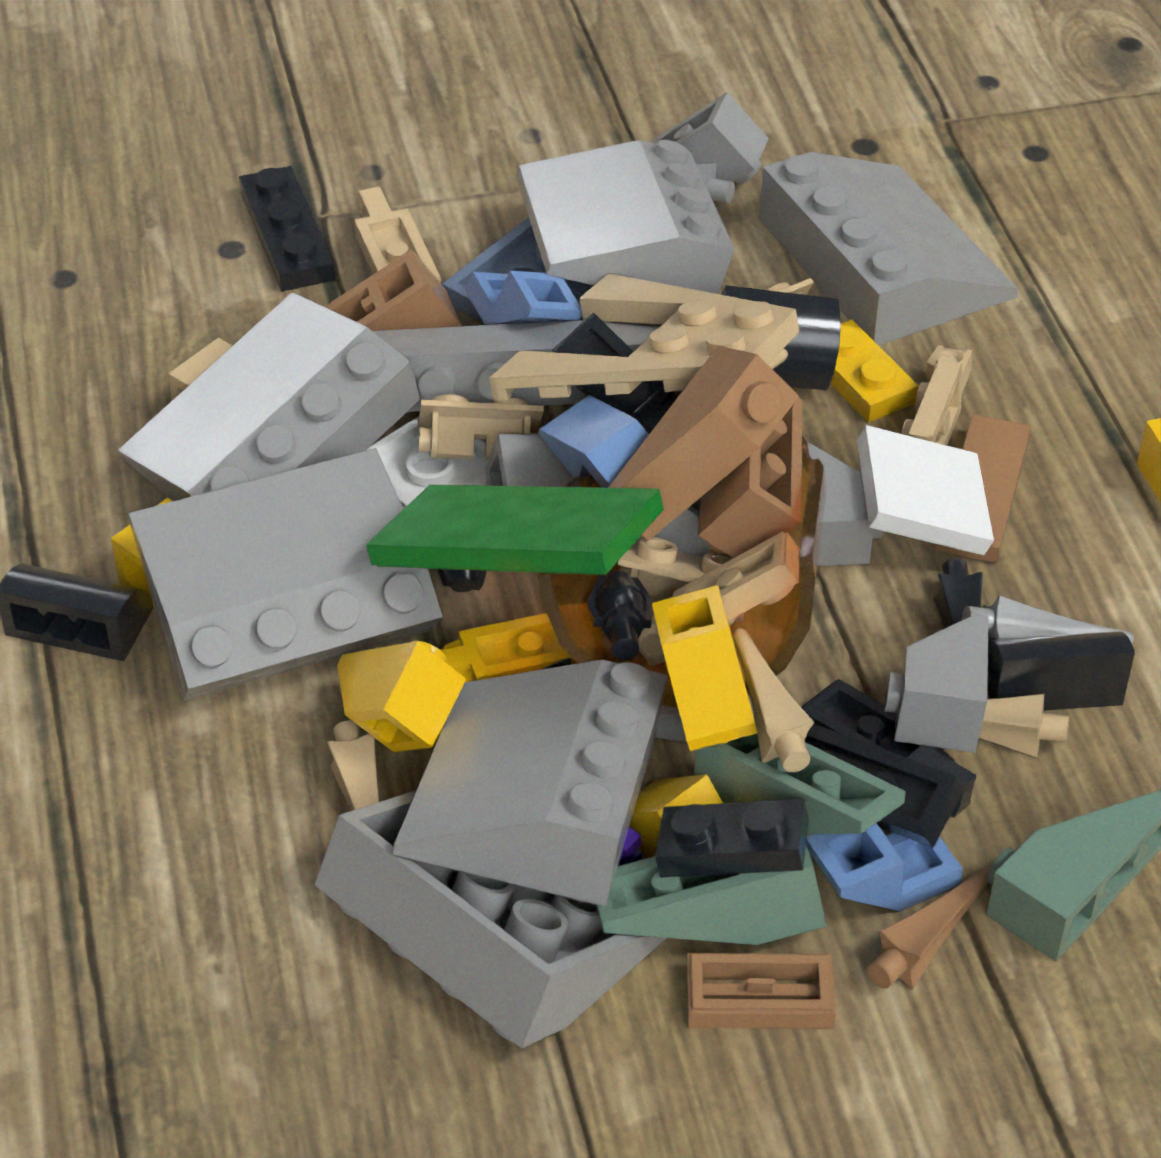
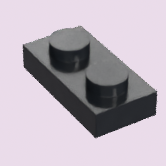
M762 800L663 807L655 854L660 877L803 870L809 822L805 800Z

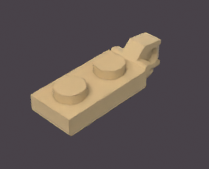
M380 186L360 190L361 218L354 219L355 237L372 274H375L412 249L441 283L440 275L408 208L391 211Z
M941 345L936 347L927 361L928 382H921L918 388L915 403L916 417L914 420H905L901 434L948 445L961 411V395L972 370V350L949 349Z
M782 531L675 590L673 597L718 585L729 626H731L738 615L760 603L771 605L780 601L790 593L795 584L799 583L800 549L788 532L784 534ZM654 616L651 628H643L638 638L639 651L651 667L666 662Z

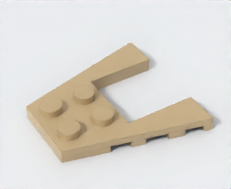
M606 274L579 298L583 320L592 313H595L602 321L662 324L629 357L520 350L489 377L495 401L509 400L511 392L516 388L538 387L540 398H560L570 396L572 393L570 385L604 384L606 395L630 394L643 381L663 380L665 392L683 391L717 346L758 354L769 364L799 333L796 309L772 305L767 302H756L616 274Z

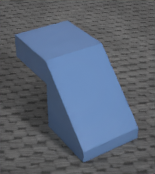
M511 270L508 274L472 272L465 289L485 325L579 320L582 315L581 306L565 280L549 276L547 273Z
M591 395L540 428L538 433L577 482L591 474L601 488H608L649 435L637 419Z
M877 823L862 834H812L807 837L806 846L808 851L840 898L903 911L961 884L963 868L940 837L934 848L895 833L885 836Z

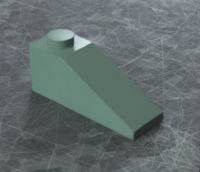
M758 734L695 750L694 775L707 774L723 803L804 799L809 818L807 834H862L905 803L904 790L806 742L805 745L809 752L810 762L807 767L798 772L786 771L779 757L762 763Z
M1161 790L1036 830L1016 851L1010 847L1005 849L992 865L987 877V883L992 885L987 916L1057 962L1161 851Z
M807 846L804 869L800 871L661 878L655 857L617 867L606 907L597 905L604 933L760 945L827 926L814 866Z

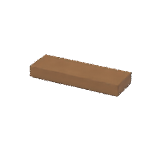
M972 414L962 450L978 454L994 541L985 555L936 544L935 551L997 564L1029 443L1031 425Z

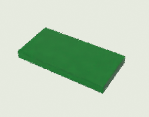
M430 484L366 544L371 565H376V567L606 575L661 514L664 508L660 489Z

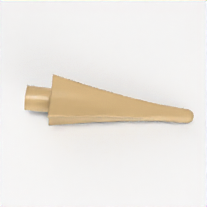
M739 628L735 630L733 639L749 688L762 763L779 757L786 771H801L810 762L805 738L814 722L792 698L770 669L749 633L745 629Z
M1045 694L987 699L979 738L1038 758L1040 739L1067 742L1070 716L1043 713Z
M352 720L340 722L333 728L335 741L327 742L334 758L330 767L350 811L379 802L375 739L370 734L362 736L360 726Z

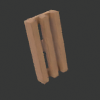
M687 953L688 1028L834 1029L836 1008L832 954ZM703 979L746 980V983H703ZM776 980H818V984L775 983Z

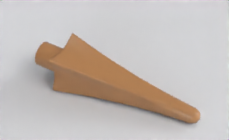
M991 866L982 867L944 896L912 915L880 930L882 951L867 968L871 981L878 987L886 989L898 978H901L912 990L955 925L978 896L988 887L987 877Z

